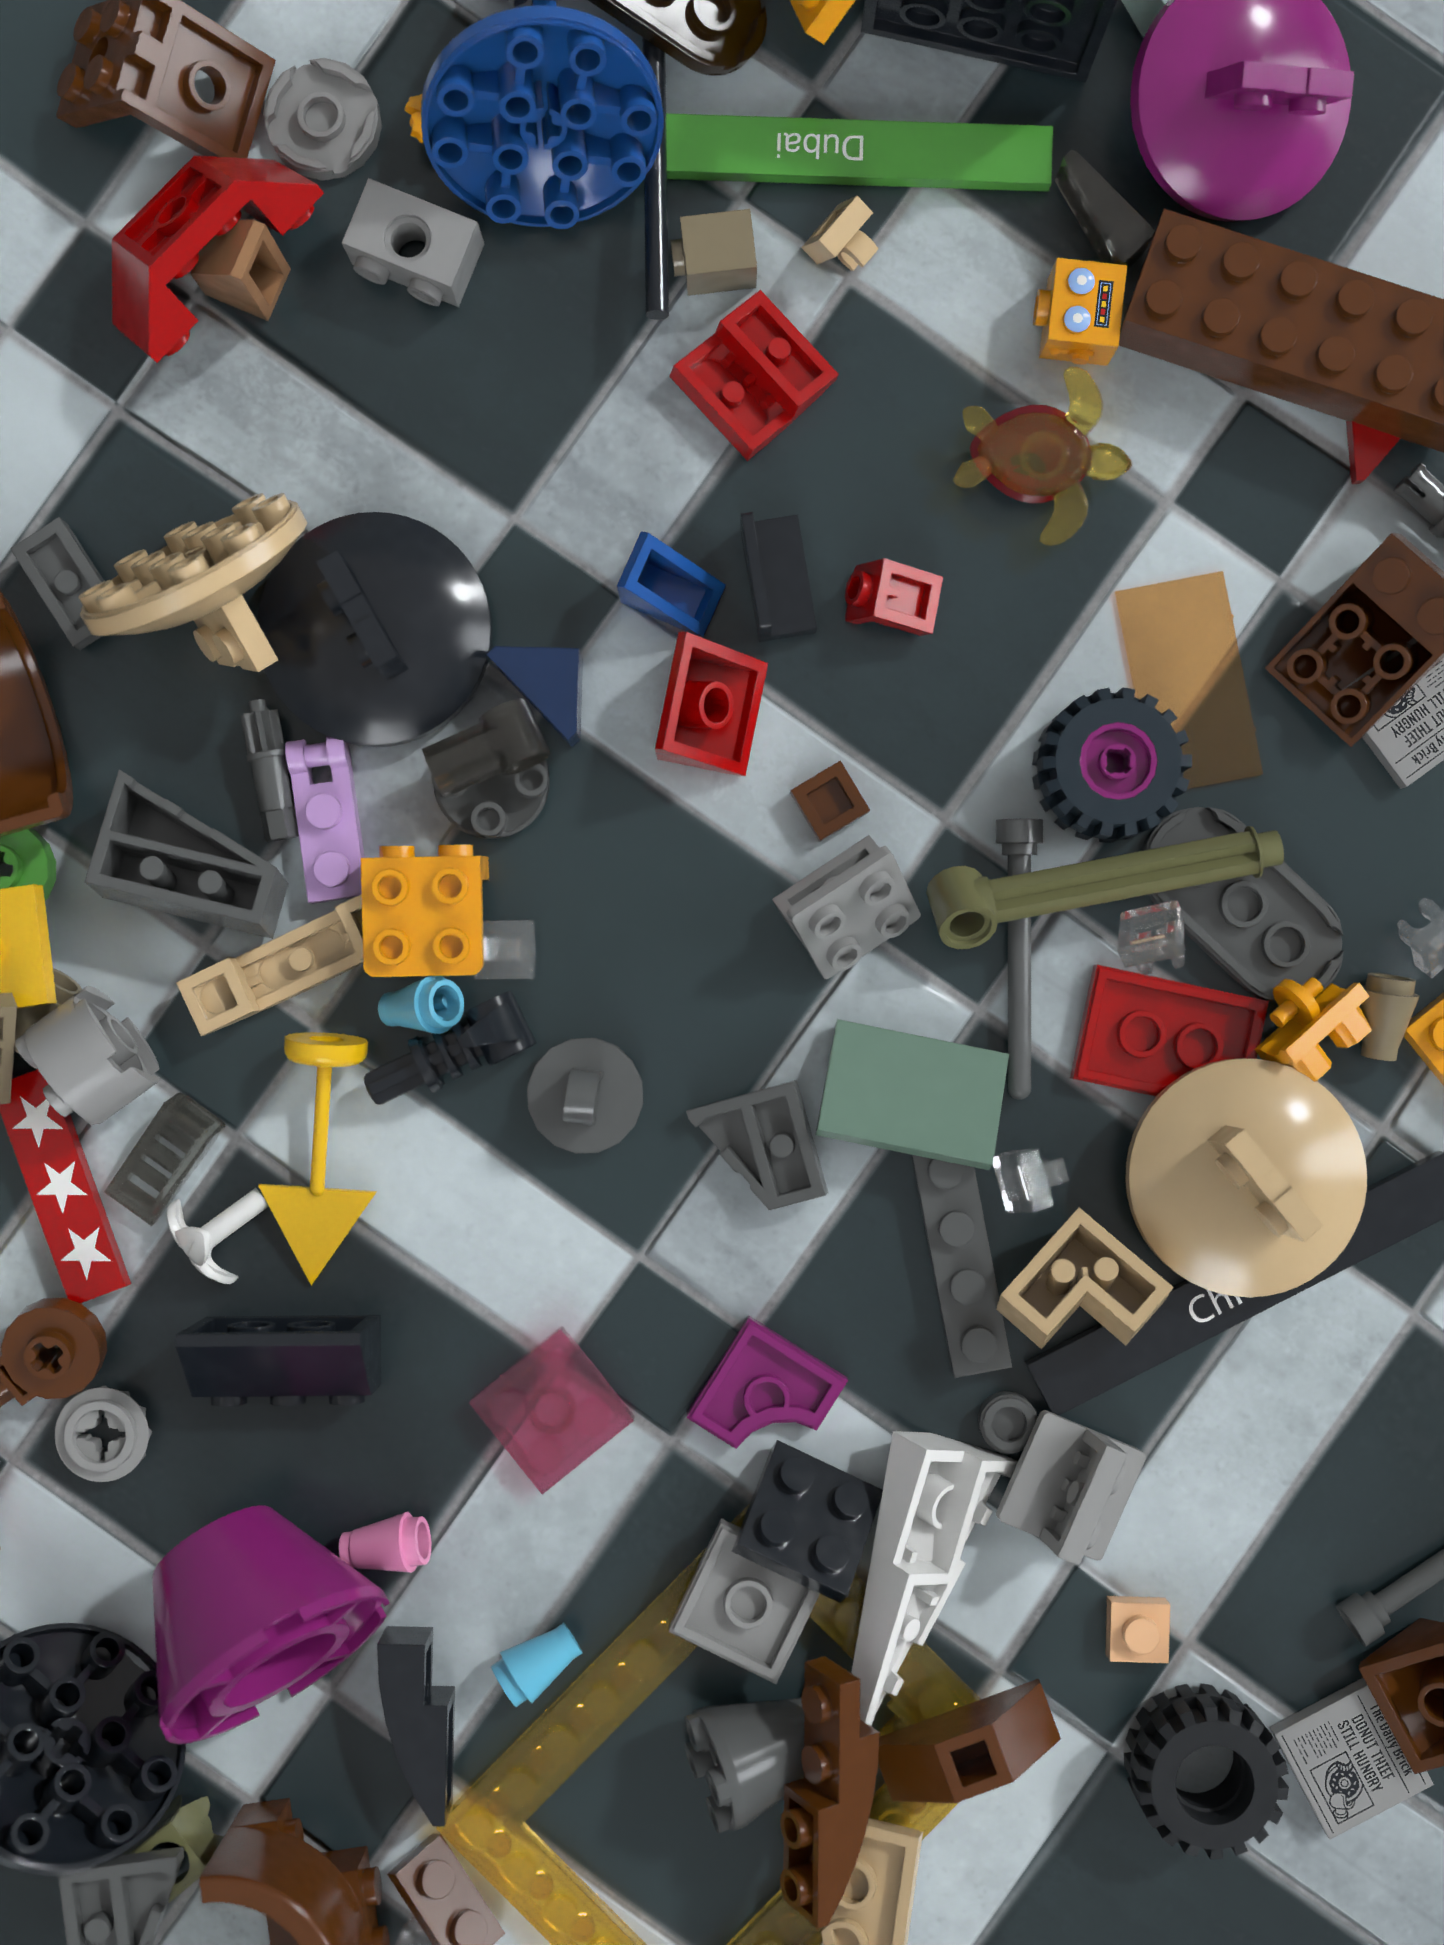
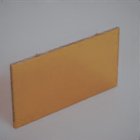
M1223 571L1115 591L1133 689H1135V698L1141 699L1149 694L1159 700L1155 709L1160 713L1170 708L1177 716V719L1170 723L1174 731L1178 733L1185 729L1189 739L1188 743L1181 746L1183 755L1192 754V768L1184 771L1183 778L1190 780L1187 789L1263 775L1255 735L1257 729L1253 725L1233 624L1234 615L1231 614Z

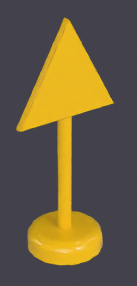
M302 1032L284 1036V1052L289 1060L298 1064L317 1066L310 1187L258 1184V1187L311 1286L377 1192L371 1190L325 1188L332 1067L355 1066L365 1060L368 1041L359 1036L323 1032Z

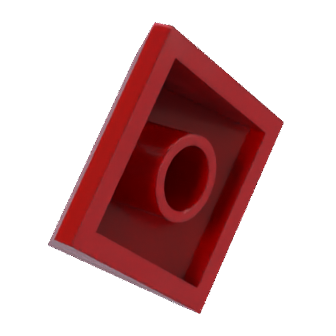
M678 632L655 745L657 760L737 776H746L768 663L689 632Z

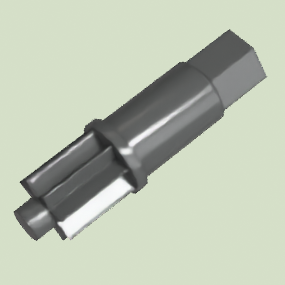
M265 699L249 701L250 713H243L240 717L248 754L246 757L247 762L251 763L265 842L298 837L297 818L286 765L285 746L278 709H267Z

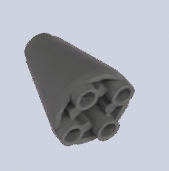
M801 1698L703 1706L693 1710L692 1714L684 1717L690 1742L684 1744L687 1760L695 1779L704 1776L711 1792V1796L706 1797L707 1809L718 1834L727 1830L734 1832L746 1827L784 1798V1784L804 1778V1770L801 1763V1752L804 1748V1711Z

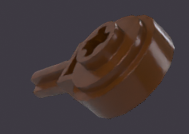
M43 1298L26 1306L6 1329L1 1344L0 1407L13 1398L23 1406L36 1396L44 1399L67 1398L82 1391L101 1369L107 1353L106 1332L97 1316L81 1303L66 1298Z

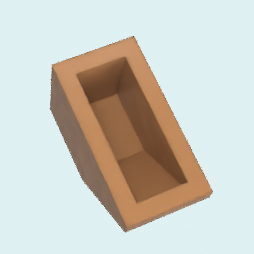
M239 220L229 232L222 236H214L198 252L199 260L190 274L205 295L269 321L291 268L265 224L256 220Z

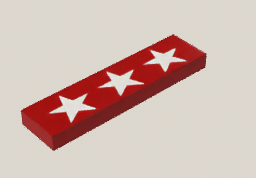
M37 1069L12 1079L11 1102L0 1104V1114L66 1296L69 1300L83 1303L132 1283L71 1115L69 1114L64 1117L49 1104L43 1093V1088L48 1083Z

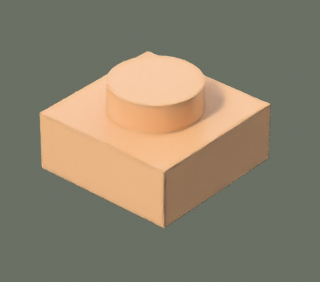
M1107 1596L1105 1654L1109 1661L1169 1663L1170 1603L1165 1597Z

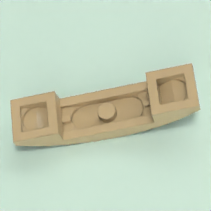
M362 894L335 906L336 910L236 958L229 957L176 982L200 1035L205 1036L248 1018L363 964Z

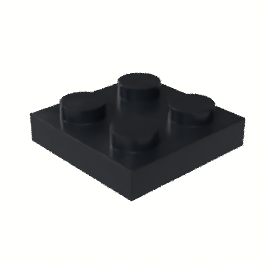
M777 1440L770 1450L732 1552L841 1603L849 1594L883 1490Z

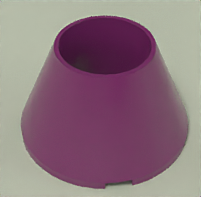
M259 1505L238 1510L211 1522L191 1534L163 1557L152 1574L159 1723L166 1739L174 1744H186L222 1734L259 1717L260 1714L255 1705L271 1698L286 1688L291 1697H294L317 1682L358 1650L384 1622L387 1615L381 1605L383 1603L385 1607L390 1604L384 1591L269 1506Z

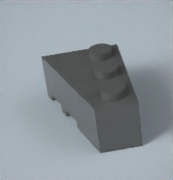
M120 769L118 770L85 883L105 899L273 939L288 888V882L280 871L216 829L208 827L184 812L182 808L168 799H164L144 787Z

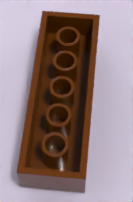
M1167 209L1163 210L1120 328L1119 346L1349 422L1353 421L1444 453V299Z

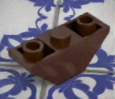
M1038 1678L880 1736L878 1764L892 1801L955 1804L1013 1783L1060 1741L1061 1738Z

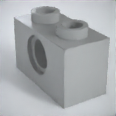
M368 178L343 238L342 245L352 265H354V271L365 279L382 285L386 284L389 279L408 287L407 291L409 294L426 304L439 306L441 301L459 307L484 247V240L477 221ZM417 240L425 243L424 249L417 256L407 258L399 255L400 249L407 242Z

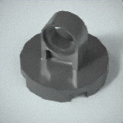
M573 1038L550 1048L535 1065L527 1086L528 1110L537 1130L554 1146L575 1154L599 1153L619 1144L636 1126L644 1104L643 1081L634 1062L617 1045L598 1038Z

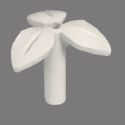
M254 1188L201 1228L186 1225L180 1199H177L167 1207L168 1226L176 1243L183 1249L199 1272L215 1282L232 1284L239 1277L220 1268L212 1260V1249L269 1206L257 1188Z

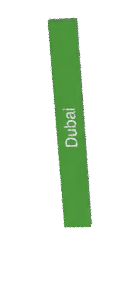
M666 113L667 179L1043 192L1049 191L1052 181L1053 126Z

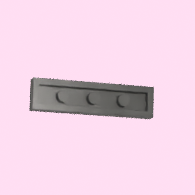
M911 1155L952 1375L954 1378L1012 1368L1003 1315L996 1310L999 1294L975 1168Z

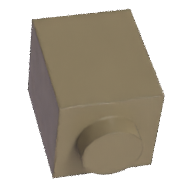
M750 209L680 217L681 239L670 240L674 277L686 276L688 296L756 288L757 261Z

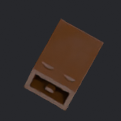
M1391 533L1265 669L1352 747L1444 658V572L1402 534ZM1413 637L1418 641L1414 646L1407 643ZM1394 651H1399L1401 653L1395 658L1386 662L1387 656H1389ZM1372 667H1374V671H1372L1371 673L1367 674L1366 676H1364V677L1361 678L1360 680L1356 681L1355 683H1353V684L1350 685L1349 687L1345 688L1346 686H1348L1349 684H1351L1353 681H1355L1357 678H1359L1361 675H1363V674L1366 673L1368 670H1370Z

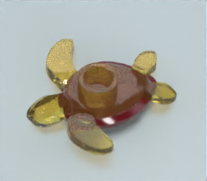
M1068 367L1063 374L1069 397L1067 414L1047 405H1028L1004 413L994 420L984 408L977 405L968 406L963 410L965 427L967 431L975 435V438L970 445L972 460L961 464L954 477V483L962 488H970L987 479L995 488L1017 501L1032 504L1054 500V511L1040 534V542L1048 546L1060 545L1068 540L1085 521L1088 512V501L1080 484L1085 476H1089L1094 480H1112L1122 476L1133 466L1131 459L1121 448L1109 443H1089L1087 436L1099 423L1104 404L1096 382L1086 370L1079 367Z

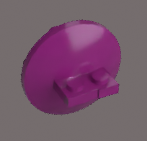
M1169 0L1148 28L1138 51L1133 69L1130 104L1132 127L1143 160L1156 182L1174 201L1199 216L1224 222H1241L1276 214L1302 199L1314 188L1329 169L1338 153L1345 135L1351 107L1354 71L1350 69L1345 42L1336 21L1322 0Z

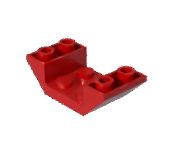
M194 155L112 238V324L156 363L164 356L175 354L186 344L190 337L189 330L199 320L166 285L172 279H179L185 276L194 268L199 260L198 252L214 236H222L229 232L238 223L241 217L240 210L245 211L283 236L288 230L300 227L311 217L314 211L313 204L324 192L316 183L273 159Z

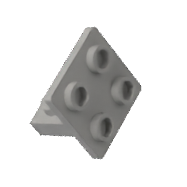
M870 835L772 899L780 914L807 949L824 979H829L838 972L849 969L862 956L888 939L902 934L909 925L917 921L921 916L893 854L886 846L879 848Z
M1043 1410L1039 1413L998 1506L996 1516L1005 1524L1039 1537L1061 1559L1078 1566L1083 1556L1099 1561L1103 1558L1145 1463L1146 1455L1138 1448Z

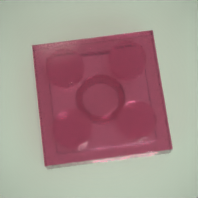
M563 1326L558 1328L476 1394L469 1402L542 1495L631 1424L635 1418L634 1414Z

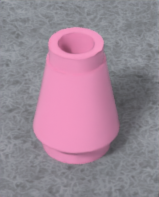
M405 1512L350 1532H343L339 1539L340 1559L352 1568L412 1573L416 1570L417 1566L426 1565L430 1560L431 1534L429 1525L423 1516L413 1517L409 1512Z

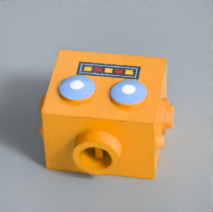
M1056 258L1047 279L1046 290L1038 289L1035 300L1033 325L1042 326L1039 358L1069 361L1079 365L1095 364L1108 366L1119 346L1127 265Z

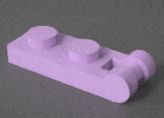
M326 736V742L307 745L305 739L286 742L285 754L287 766L291 774L308 903L315 904L351 899L361 895V858H365L349 744ZM330 765L333 781L314 784L312 767Z

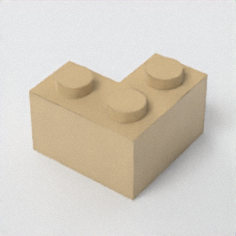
M1078 1208L1003 1291L996 1310L1041 1349L1079 1306L1124 1345H1127L1164 1303L1174 1287L1081 1208Z

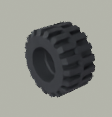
M1200 1683L1198 1693H1194L1188 1684L1175 1686L1177 1696L1170 1699L1162 1691L1153 1697L1157 1704L1153 1711L1149 1712L1142 1707L1135 1716L1141 1726L1140 1729L1129 1728L1126 1736V1742L1132 1751L1124 1753V1766L1130 1776L1127 1780L1144 1815L1152 1828H1157L1165 1842L1172 1847L1178 1842L1185 1854L1197 1857L1200 1849L1204 1848L1209 1859H1223V1849L1231 1848L1236 1856L1247 1852L1248 1850L1244 1842L1254 1837L1260 1844L1268 1837L1269 1834L1264 1828L1268 1820L1278 1824L1283 1814L1276 1803L1277 1800L1288 1799L1289 1786L1281 1777L1288 1774L1286 1760L1278 1751L1281 1749L1249 1705L1247 1703L1243 1705L1237 1695L1226 1689L1220 1695L1213 1685ZM1206 1746H1224L1233 1750L1231 1769L1226 1778L1215 1788L1205 1792L1191 1793L1175 1787L1178 1770L1182 1762L1192 1752Z

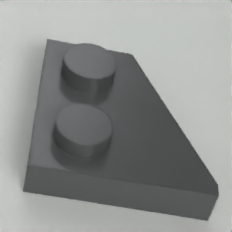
M183 1847L121 1855L112 1861L85 1872L58 1876L67 1945H154L184 1858Z

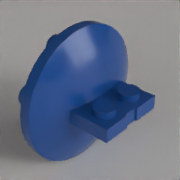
M532 0L531 6L508 9L492 14L463 30L452 39L435 60L427 76L421 100L423 142L436 173L458 198L472 208L488 215L491 220L501 224L512 223L524 226H551L556 229H568L577 222L590 219L611 209L627 198L645 179L659 153L664 129L660 88L655 73L642 51L630 38L608 22L579 10L559 7L554 0Z

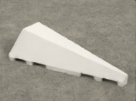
M893 1431L851 1672L860 1679V1719L868 1725L872 1726L874 1716L886 1693L897 1696L904 1683V1680L897 1672L912 1644L915 1643L923 1646L966 1564L961 1559L964 1545L975 1524L986 1526L993 1512L986 1503L1000 1476L1003 1475L1011 1478L1017 1464L1016 1460L1000 1453L934 1433Z

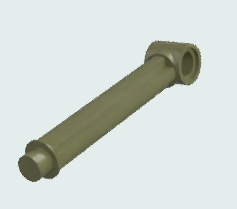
M1247 826L1244 832L989 880L987 876H982L975 868L954 866L942 870L935 875L927 886L926 894L941 941L951 948L970 949L989 940L996 932L997 924L1248 875L1260 878L1264 868L1283 864L1284 849L1278 831L1271 830L1257 833L1254 827Z

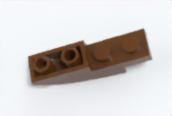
M825 1656L805 1661V1688L801 1696L804 1711V1748L801 1752L804 1778L784 1784V1812L780 1820L781 1831L784 1837V1868L780 1876L783 1900L817 1929L829 1924L843 1897L857 1862L874 1797L880 1736L879 1731L860 1719V1679Z

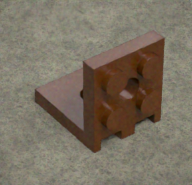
M107 0L89 6L81 12L73 32L77 46L72 63L65 67L57 85V94L61 97L56 113L57 118L75 128H80L132 115L202 156L248 157L276 60L181 0ZM198 70L205 72L213 82L214 98L210 104L204 102L196 92L194 80Z

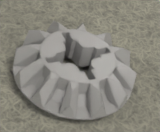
M106 1385L79 1393L64 1406L56 1422L55 1444L61 1460L74 1474L89 1481L109 1482L127 1475L146 1456L148 1441L153 1432L148 1428L145 1417L146 1408L139 1406L130 1397L129 1391H119L108 1388ZM102 1415H104V1418H107L109 1428L125 1432L122 1436L116 1437L109 1442L107 1451L102 1447L101 1438L92 1437L91 1434H82V1432H86L101 1424Z

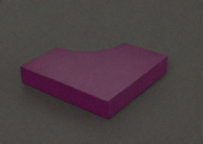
M748 1315L689 1409L686 1418L735 1449L752 1432L772 1423L796 1422L818 1430L848 1382V1379L840 1372Z

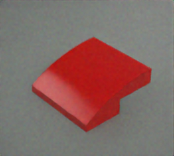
M759 290L719 321L717 329L711 337L674 364L669 377L748 461L816 401L836 381L839 374L773 302Z

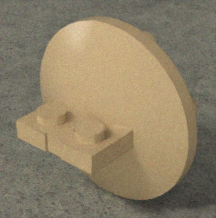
M260 493L235 505L231 509L234 513L233 515L216 522L205 523L201 526H197L195 521H191L173 529L163 537L167 546L150 555L147 554L145 549H142L122 558L113 565L118 573L116 577L99 583L83 592L78 597L83 604L80 612L82 620L90 633L96 636L143 634L173 628L194 620L198 629L193 631L194 638L201 651L210 661L214 662L217 660L218 664L230 667L241 666L245 670L260 672L278 661V658L242 594L259 583L284 558L305 529L307 521L299 505L294 501L287 500L284 493L274 495L268 499L265 498L263 493Z
M1238 1058L1208 1063L1183 1074L1170 1083L1155 1097L1140 1118L1130 1142L1126 1161L1125 1180L1130 1210L1138 1230L1154 1254L1172 1271L1189 1282L1206 1290L1235 1297H1261L1283 1293L1310 1281L1323 1272L1336 1260L1352 1238L1362 1215L1367 1192V1168L1362 1142L1355 1125L1341 1103L1318 1081L1314 1082L1290 1066L1261 1059Z

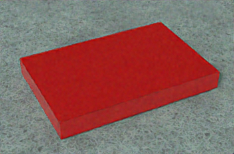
M1093 965L1070 1078L1156 1097L1174 1080L1200 1066L1227 1059H1257L1258 1053L1255 1051V1048L1260 1045L1269 1001L1107 966Z

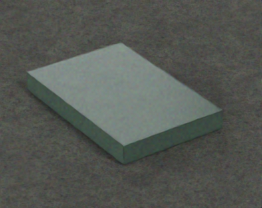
M837 1019L815 1135L990 1170L994 1161L1009 1054Z

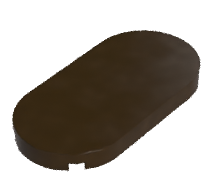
M588 0L687 68L705 75H725L738 70L760 48L767 29L765 6L761 8L760 0Z

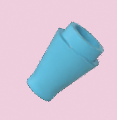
M427 976L397 991L387 992L380 998L378 1003V1014L385 1025L390 1027L401 1026L434 1034L448 1031L459 1022L464 1011V998L460 988L453 981L447 980L443 976Z
M563 1622L551 1631L500 1652L502 1659L493 1664L491 1669L507 1697L515 1707H518L527 1699L530 1703H533L570 1662L583 1652Z

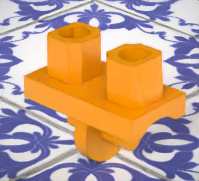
M1313 977L1309 978L1303 985L1291 979H1284L1273 988L1274 999L1279 1007L1269 1015L1271 1021L1278 1028L1257 1046L1255 1051L1262 1060L1290 1066L1315 1082L1331 1068L1332 1064L1318 1044L1321 1040L1329 1035L1337 1048H1349L1359 1043L1372 1031L1359 1007L1369 995L1360 983H1353L1347 989L1330 983L1324 989L1322 984Z

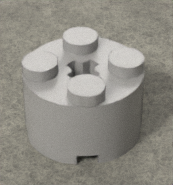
M92 986L84 987L26 1029L25 1033L16 1039L15 1045L23 1059L29 1065L38 1069L47 1081L48 1085L43 1088V1093L49 1104L64 1117L74 1111L87 1123L95 1125L103 1123L160 1081V1077L153 1074L160 1068L153 1051L138 1028L128 1017L120 1022L110 1015L106 1010L115 1003L103 992Z

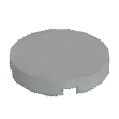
M319 58L309 60L310 64L303 65L298 69L294 65L284 71L268 91L263 111L268 139L281 161L302 176L321 181L346 177L364 166L377 148L382 129L378 101L364 76L346 63Z

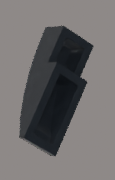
M387 1626L377 1643L378 1682L385 1723L397 1761L413 1796L432 1826L445 1827L453 1804L455 1686H432L433 1627Z

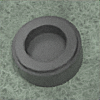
M1000 1391L992 1394L983 1402L979 1409L977 1420L980 1433L990 1447L1002 1453H1017L1024 1450L1038 1416L1031 1403L1021 1394L1013 1391Z

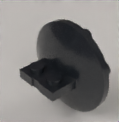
M363 512L345 515L319 525L303 535L272 570L263 590L258 609L257 622L278 658V661L269 665L264 670L279 698L300 720L326 736L343 740L347 744L357 746L389 747L406 744L421 739L447 724L466 706L476 692L489 662L487 653L492 648L493 628L489 601L484 586L468 558L451 540L433 527L410 517L393 513Z
M56 1623L30 1628L14 1634L0 1642V1864L19 1872L33 1875L67 1876L85 1872L120 1857L139 1843L162 1818L175 1796L185 1763L186 1744L169 1742L160 1728L156 1662L128 1639L109 1630L92 1625ZM125 1649L140 1658L150 1670L144 1671L135 1664L125 1653Z

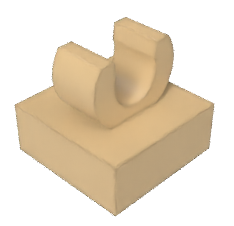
M858 196L852 197L838 204L801 248L816 264L837 256L851 271H854L858 265L862 268L878 251L876 244L859 230L873 212Z

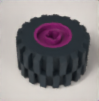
M1110 687L1099 689L1088 697L1083 695L1074 700L1044 729L1038 740L1041 742L1040 747L1033 754L1032 765L1037 766V774L1032 777L1034 790L1041 789L1044 799L1039 801L1045 813L1051 809L1058 818L1054 823L1061 829L1065 830L1070 827L1076 830L1075 837L1084 840L1092 837L1099 838V842H1113L1122 838L1125 840L1160 824V820L1172 814L1179 805L1176 799L1179 795L1186 793L1190 780L1183 778L1184 771L1192 768V754L1183 755L1181 747L1188 743L1189 739L1185 729L1178 733L1174 731L1170 723L1175 721L1177 716L1170 708L1163 713L1155 709L1159 701L1155 697L1147 694L1143 698L1138 699L1134 697L1135 689L1124 687L1116 693H1111Z

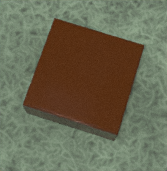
M841 760L790 790L791 796L819 842L870 812L868 805Z

